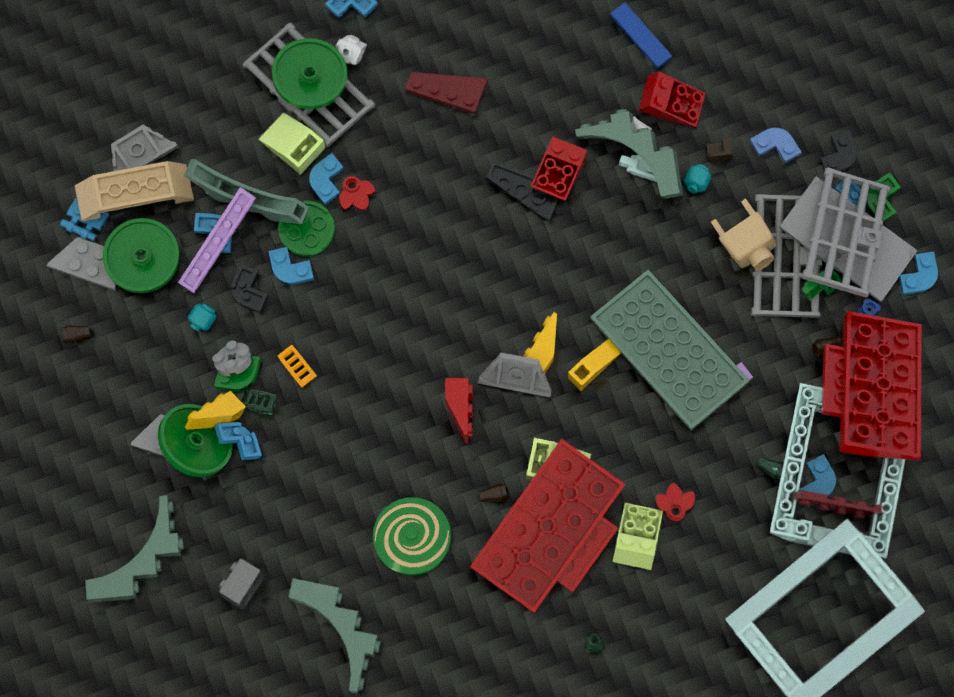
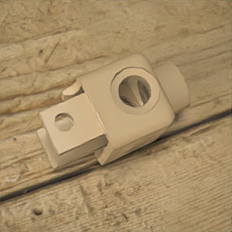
M744 199L741 203L750 215L748 218L727 232L723 231L716 219L711 221L719 234V240L736 263L741 268L751 264L757 271L767 267L774 260V256L770 251L776 247V241L760 213L755 212L748 201Z

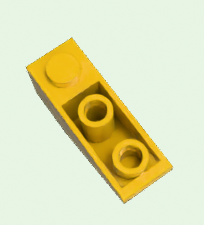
M553 312L551 317L547 316L543 323L544 329L541 333L537 332L533 339L534 345L532 348L528 347L523 357L539 360L545 374L554 360L557 313Z
M607 339L568 372V379L582 391L621 352Z
M231 391L224 395L220 394L212 403L207 402L198 412L196 410L187 417L188 422L185 428L187 430L212 428L217 423L234 422L241 417L246 406Z

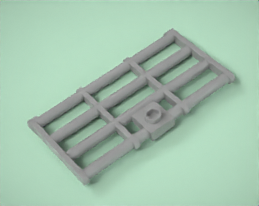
M290 22L243 63V66L259 78L270 89L269 92L271 94H275L278 97L279 103L290 113L294 112L298 116L297 119L299 121L302 120L314 133L324 140L325 146L329 147L361 117L374 108L376 104L371 99L368 100L347 77L345 88L365 107L356 113L339 96L334 102L352 118L345 125L325 107L316 109L338 130L329 137L307 116L314 109L302 111L300 108L283 100L277 93L273 82L253 62L261 56L273 66L275 59L267 50L274 44L280 50L286 45L280 39L287 33L295 40L305 39L295 30L296 27Z
M825 168L823 190L820 202L817 204L818 213L813 237L810 238L811 246L802 279L862 297H868V286L873 262L876 261L875 252H877L882 235L880 227L883 226L882 216L890 187L832 168ZM833 177L844 180L838 207L827 204ZM851 182L862 186L856 213L846 210ZM869 188L880 191L874 218L864 215ZM826 211L837 214L831 243L820 240ZM844 216L855 219L849 248L838 245ZM862 222L873 225L872 229L862 227ZM818 246L829 249L824 277L813 274ZM857 246L868 249V252L857 251ZM837 252L847 254L842 283L831 280ZM855 257L866 260L860 288L849 285Z
M755 195L757 212L760 213L763 220L764 201H776L775 233H771L776 241V247L774 248V272H762V269L753 272L754 304L751 308L752 316L821 317L819 312V294L811 300V312L799 311L800 279H802L803 275L801 273V266L806 267L810 250L805 246H801V243L789 234L783 233V230L779 228L783 222V202H795L796 204L801 196ZM782 239H794L793 273L781 272ZM817 255L813 269L814 275H818L820 267H822V260ZM762 278H773V311L761 310ZM781 278H793L792 311H780Z

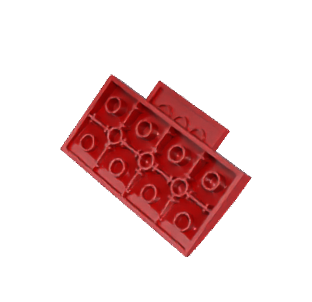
M847 311L843 318L842 347L830 344L824 346L822 414L841 417L840 452L894 459L919 460L921 458L922 324Z
M561 439L470 567L534 613L556 581L573 592L615 534L618 527L606 520L603 515L625 484Z

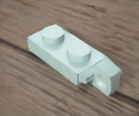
M624 155L621 156L619 165L627 168V172L657 182L650 167L640 155H632L631 158Z

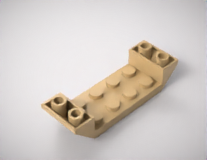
M166 161L90 176L75 185L82 222L101 218L100 213L165 200L174 199L175 204L193 201L194 197L190 180L184 176L187 170L186 164Z

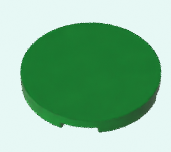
M303 201L302 203L309 208L302 224L279 222L278 233L284 247H287L288 251L298 256L310 257L320 254L328 248L334 238L335 224L330 212L323 205L314 201Z

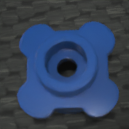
M866 298L863 301L862 307L858 309V313L875 316L881 307L876 302Z

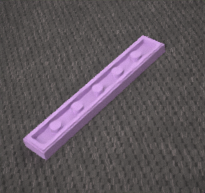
M239 188L178 282L193 293L196 292L255 202V196L243 188Z

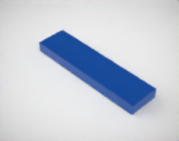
M625 2L610 13L615 22L657 69L672 59V55Z

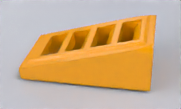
M290 345L277 356L278 360L301 388L317 377L293 345ZM291 354H294V356H292L290 359H288L287 361L285 360ZM297 359L299 360V362L296 363L294 366H292V367L289 366L290 364H292V363H293L294 361H296ZM302 365L304 366V368L300 370L298 373L294 372ZM308 371L309 374L300 380L299 377Z

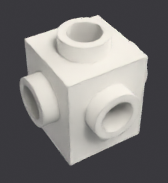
M346 35L343 39H339L335 48L341 53L345 63L356 65L361 61L367 44L359 41V38L356 36Z

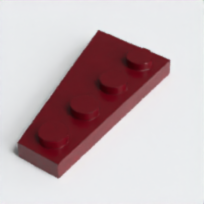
M411 72L405 91L475 114L488 80L487 78Z
M804 490L794 492L793 500L800 501V505L812 506L813 504L817 505L820 510L834 509L835 513L843 515L851 513L854 518L864 519L865 516L878 514L882 511V505L879 504L865 506L866 502L848 501L847 503L846 498L830 497L828 499V495Z

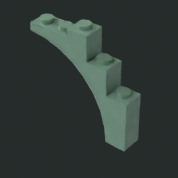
M626 109L615 111L616 114L611 115V122L604 120L598 122L599 125L584 124L580 126L581 128L575 129L576 137L579 139H609L633 149L650 167L657 181L660 195L664 199L683 195L676 150L666 146L659 148V151H657L655 133L652 130H648V128H641L635 132L634 119L631 112Z
M196 159L190 160L184 174L186 178L206 190V194L218 202L230 203L239 188H243L256 197L248 212L261 213L273 222L302 224L309 208L296 198L271 194L237 182L207 167Z
M167 495L159 496V512L156 525L140 553L117 571L100 578L86 580V599L89 603L136 599V593H139V582L136 579L159 577L162 565L161 560H158V558L181 556V550H184V542L178 533H172L175 531L174 520H171V512H174V505Z
M292 579L289 593L290 601L303 604L317 611L340 634L350 659L351 678L349 691L350 693L358 694L359 690H363L365 678H362L363 670L367 671L369 659H366V656L374 657L375 652H379L381 641H378L377 635L356 631V629L360 628L362 617H359L358 611L337 607V605H341L343 596L340 593L339 587Z

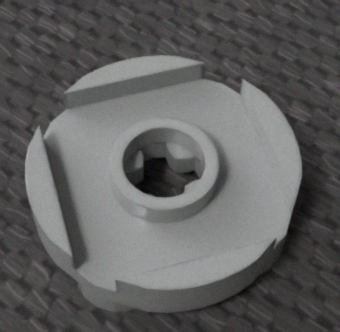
M229 341L212 359L219 374L230 376L229 373L235 372L237 375L249 367L252 361L250 358L252 353L247 345L236 343V341Z

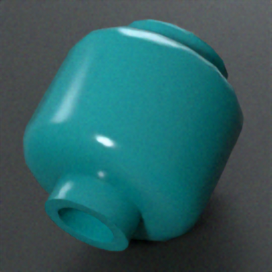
M701 164L691 166L684 178L687 190L691 193L704 192L711 180L709 169Z
M204 302L196 304L188 315V320L191 322L190 327L198 332L201 329L207 331L216 320V310Z

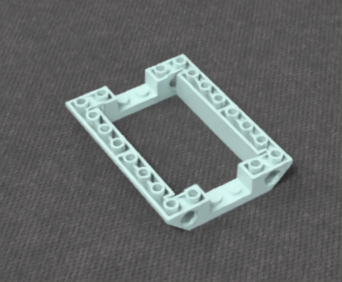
M800 383L770 533L787 541L814 547L833 530L814 526L811 521L794 520L796 500H793L794 492L799 491L814 412L822 413V388ZM883 458L874 505H882V511L872 515L868 536L859 532L883 559L887 558L905 459ZM846 547L839 551L840 553L851 555Z
M846 519L725 620L787 697H821L925 611L859 531ZM846 547L896 608L803 684L753 622Z

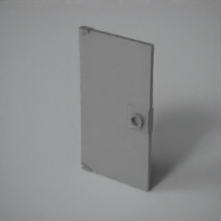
M817 176L813 178L811 184L779 226L780 229L809 250L811 246L810 238L813 237L818 213L817 204L820 202L824 181ZM832 187L827 204L838 207L841 194ZM847 200L846 210L856 213L857 206ZM825 212L820 240L831 243L837 214ZM864 212V215H865V216L871 217L869 214H867L866 212ZM844 216L838 245L849 248L855 219ZM862 222L861 225L870 229L873 227V225ZM885 226L880 227V232H882L880 245L877 252H875L876 261L873 262L868 286L869 294L879 302L884 299L917 252L914 247ZM818 246L817 256L827 263L829 249ZM857 246V251L868 252V249ZM837 252L833 268L844 275L847 254ZM855 257L850 280L861 287L866 260Z

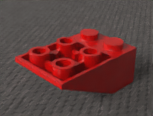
M656 72L647 77L639 110L656 118L697 127L706 93L664 73Z
M552 136L530 187L566 201L585 163L587 150Z
M445 378L446 407L465 444H468V438H472V422H469V419H473V408L469 400H473V384H469V378Z

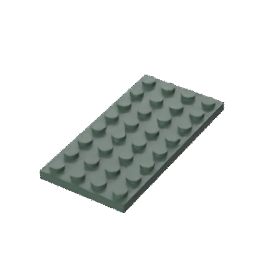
M649 270L645 271L590 316L592 322L617 347L621 354L691 431L750 382L745 374Z

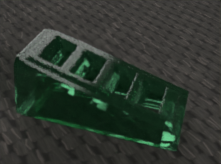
M249 388L241 389V392L238 393L237 398L241 402L244 393L248 394L245 403H243L246 409L268 415L273 414L277 401L276 394ZM251 395H255L253 403L249 404ZM258 397H262L260 405H256ZM265 399H269L267 407H263Z

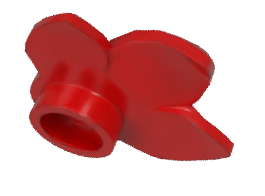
M354 176L347 177L343 181V191L339 195L342 208L346 210L351 205H354L358 209L366 210L369 204L368 195L373 194L375 188L369 181H360ZM355 184L356 186L355 188L351 189L349 188V185Z
M675 483L668 487L666 495H656L658 508L665 511L667 517L672 521L683 519L685 511L691 509L695 501L693 491L683 494ZM677 509L679 511V514L674 515L672 513V510Z

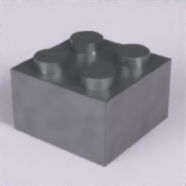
M240 558L238 562L235 561L231 566L229 577L227 579L224 578L221 582L219 593L225 600L244 610L264 576L259 569Z

